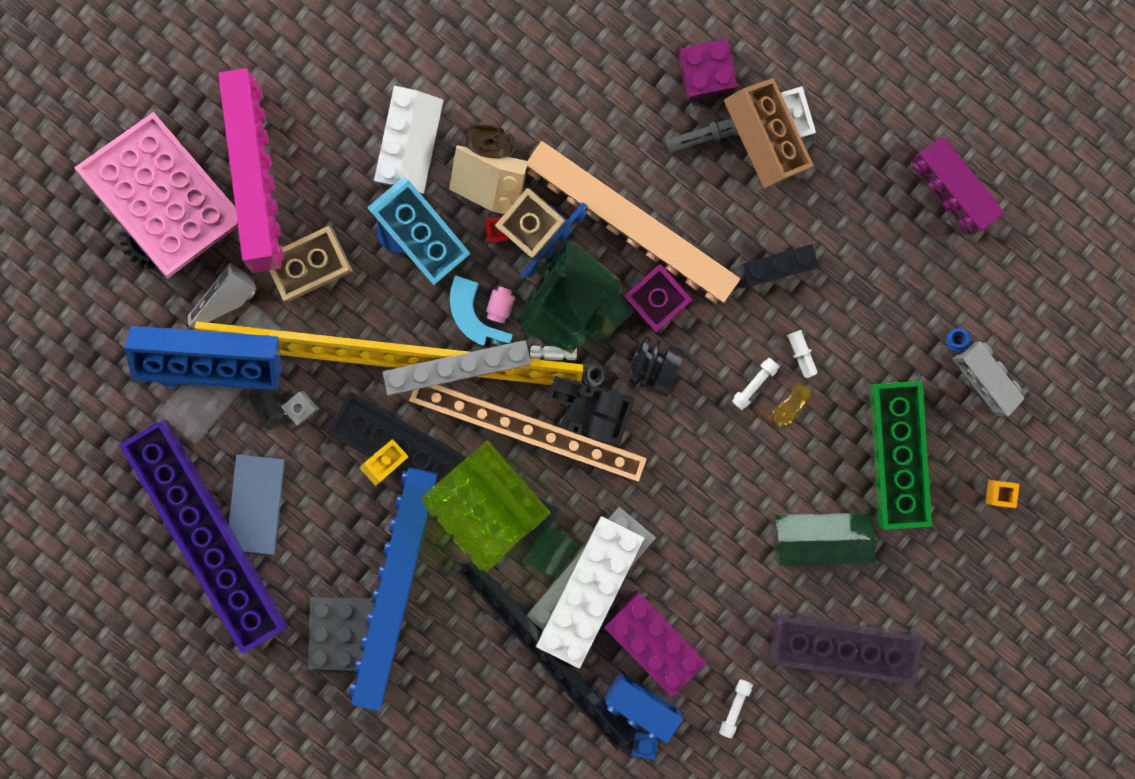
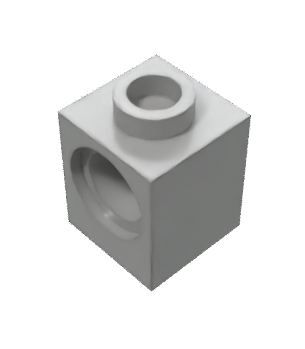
M299 391L282 406V409L296 425L303 424L319 410L304 391Z

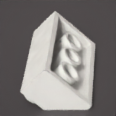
M394 86L374 178L377 184L392 187L405 176L419 193L424 194L443 99L417 90Z

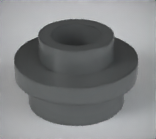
M590 363L583 368L582 380L587 386L597 387L603 383L605 371L601 365ZM591 371L595 372V377L593 379L590 378Z

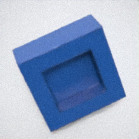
M635 730L631 756L655 760L658 742L649 737L648 732Z

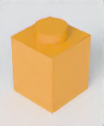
M988 479L985 503L994 506L1017 508L1019 484Z

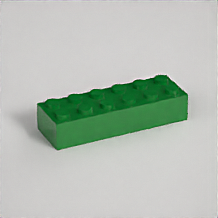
M923 381L869 384L878 527L883 530L932 527Z

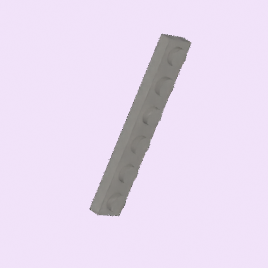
M526 340L382 372L387 395L390 396L531 365Z

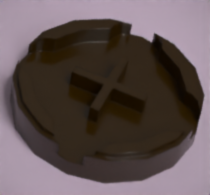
M485 124L476 126L474 130L472 128L469 129L466 136L467 147L473 153L487 158L508 156L512 153L515 141L510 133L509 135L504 133V129L501 127Z

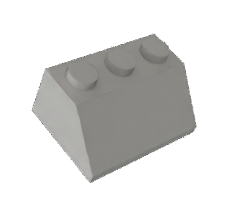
M974 341L968 349L960 352L952 360L996 416L1008 417L1024 400L1021 394L1023 390L1015 380L1011 381L1008 378L1006 367L1000 361L996 362L991 356L993 351L988 344Z

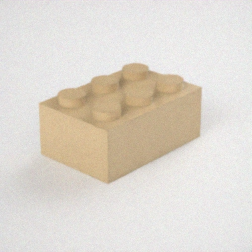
M330 226L283 247L284 260H281L282 268L269 270L283 301L286 302L353 272L338 238Z

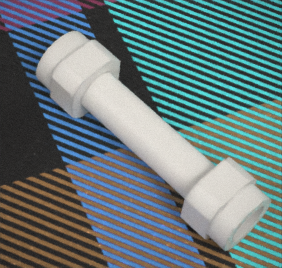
M768 358L760 365L761 371L742 393L738 391L731 402L739 409L743 410L750 404L748 399L769 375L773 377L777 372L779 365L772 359Z
M740 679L735 688L737 694L726 721H722L719 734L728 738L733 737L737 728L735 723L745 697L751 693L753 684Z

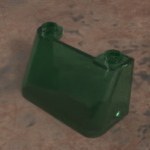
M567 239L530 292L524 305L521 331L572 354L577 346L581 347L586 338L584 333L585 325L604 299L610 301L612 298L618 297L622 288L620 279L578 243Z

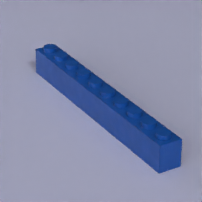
M409 467L408 472L403 471L400 485L404 486L402 495H397L394 509H398L396 519L392 518L389 532L393 534L391 542L386 541L383 556H387L385 566L381 565L379 568L377 579L381 580L379 589L375 588L372 597V603H375L373 613L369 612L366 626L370 628L368 636H363L360 650H364L362 660H357L354 673L358 674L356 683L352 682L349 691V697H353L351 705L380 711L439 473Z

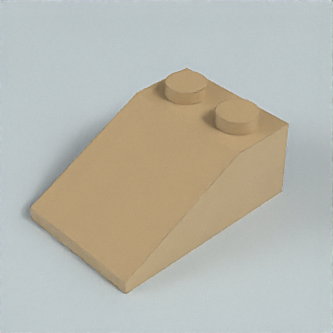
M457 145L449 190L492 212L505 214L522 195L528 161L507 156L487 158L473 153L467 147Z

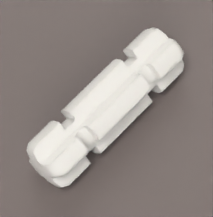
M531 346L530 357L531 359L544 358V360H563V358L576 360L577 348H563V346H544V348H541V346Z

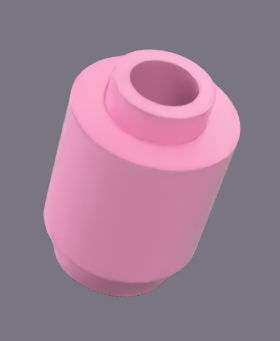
M500 286L498 290L493 289L486 312H488L486 318L505 324L506 318L509 319L516 298L511 295L512 290Z

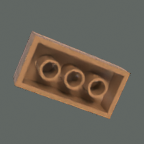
M774 78L743 88L724 99L728 112L764 188L791 178L814 166Z

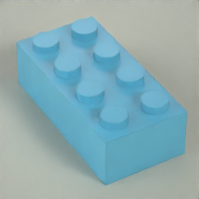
M405 176L367 207L433 285L470 254Z

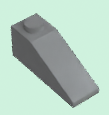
M229 263L187 316L189 328L193 330L196 321L208 323L241 307L246 300H250L256 291L254 277Z

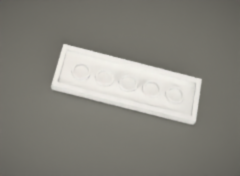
M600 516L536 645L537 648L580 669L644 537Z

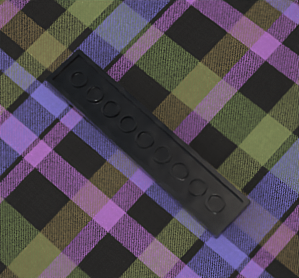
M351 391L348 393L326 433L369 458L393 439L408 455V458L394 472L402 476L403 471L408 472L409 467L439 473L434 490L436 496L534 551L537 550L559 511V508Z

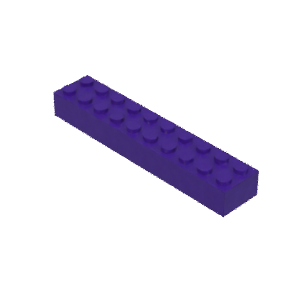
M160 420L119 444L241 654L283 631L288 626L287 622L247 554L242 549L168 420Z

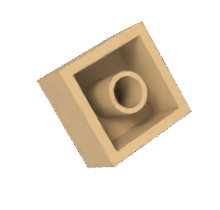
M527 188L495 226L531 258H535L564 225L566 220L531 189Z

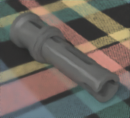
M730 116V119L716 123L712 121L708 127L673 138H667L666 143L671 154L672 152L712 140L718 143L723 138L740 135Z

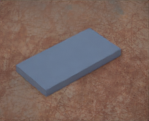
M236 454L229 526L244 552L275 554L285 459Z

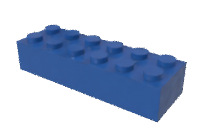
M131 326L125 344L131 380L278 390L282 371L278 336Z

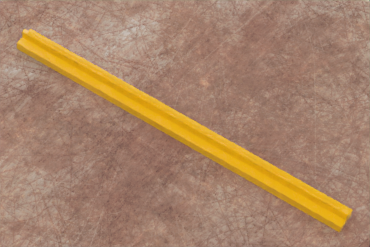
M196 321L194 328L197 331L278 336L280 355L392 368H400L469 353L466 351ZM530 359L531 365L477 377L552 385L554 376L581 382L583 364Z

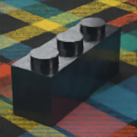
M813 244L739 265L746 288L819 267Z

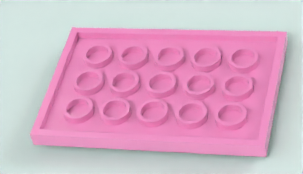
M154 112L74 167L79 176L167 279L238 227L236 207Z

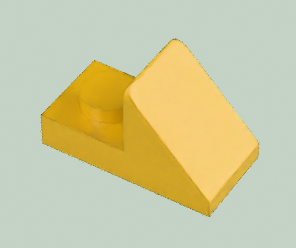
M392 439L368 459L360 469L376 486L404 462L408 455Z

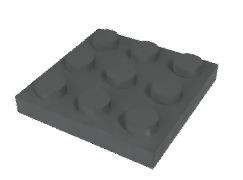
M310 597L308 669L355 671L357 660H362L364 650H360L362 638L364 635L368 636L370 628L366 626L369 612L373 613L375 608L372 598Z

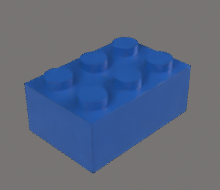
M619 671L605 693V703L608 705L607 709L616 716L624 715L628 718L627 722L637 729L641 727L649 732L648 736L659 743L661 740L668 743L683 720L680 709Z

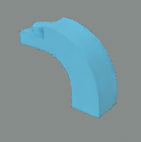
M455 276L450 292V307L453 318L460 330L468 338L483 346L486 344L487 337L492 338L490 343L499 346L505 345V343L510 344L513 334L490 328L481 323L474 311V299L479 283Z

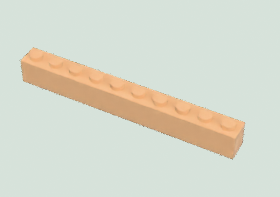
M543 141L540 142L529 158L527 169H529L527 171L528 175L537 181L542 178L548 183L547 188L556 194L562 192L568 196L566 201L576 208L583 202L587 204L586 210H588V213L586 215L596 222L599 219L608 224L606 229L618 236L621 233L627 237L626 242L633 248L638 249L639 246L647 251L645 255L655 263L660 260L666 264L665 269L676 277L680 274L686 278L685 283L694 290L702 289L706 292L705 297L714 304H717L718 301L724 303L739 282L740 278Z
M441 385L413 390L409 400L638 482L647 459L638 454L575 432H570L564 428Z

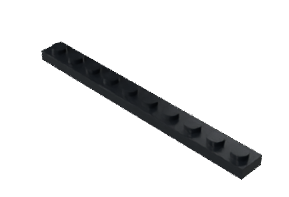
M475 558L465 565L459 573L616 750L629 745L634 738L628 729L607 709L597 697L595 691L590 689L581 679L579 673L574 671L567 662L536 647L542 635L541 632L534 626L533 621L526 617L518 608L517 603L503 591L501 585L488 574L485 567Z

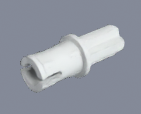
M802 330L787 335L795 353L793 357L797 358L804 377L809 378L816 375L817 369L810 354L812 350L808 349Z

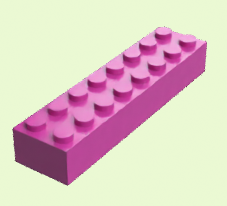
M248 68L219 72L242 261L252 273L281 269L284 251L283 247L279 246L278 237H281L279 222L275 220L278 206L276 199L272 198L271 192L275 190L273 176L269 175L268 169L272 167L270 153L266 152L265 145L269 144L267 131L263 129L262 122L266 121L264 108L260 107L259 99H263L261 85L257 84L256 77L251 75Z

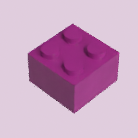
M728 39L681 48L679 50L678 57L688 101L736 90L737 83Z
M661 264L623 296L654 333L692 301L690 296Z

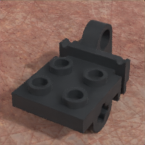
M554 376L553 383L550 385L546 396L549 400L568 405L561 425L564 429L573 432L574 429L577 434H584L595 440L621 444L635 400L630 396L591 385L586 386L583 382Z

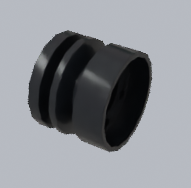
M645 336L633 357L628 383L634 385L638 375L642 376L641 388H644L650 379L653 380L652 392L668 397L685 350L669 345L664 354L659 352L661 341L657 340L652 350L649 349L651 338Z

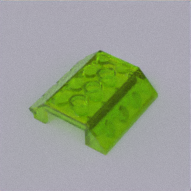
M488 440L421 497L424 501L422 504L432 516L437 515L439 524L449 535L453 534L455 536L453 540L466 554L469 552L472 562L480 571L484 570L485 572L496 565L503 555L551 514Z

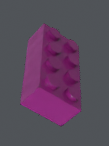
M944 136L931 143L910 160L914 164L912 168L915 173L927 180L929 190L935 196H940L944 201L942 205L949 214L953 213L959 220L957 222L958 226L965 233L969 232L971 235L980 232L1005 213Z
M639 591L604 623V628L671 697L706 665L704 658Z

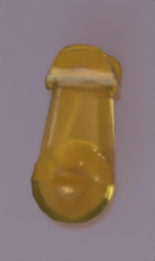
M797 383L792 389L793 392L775 407L772 417L776 424L780 426L789 425L803 404L809 401L812 393L806 385Z

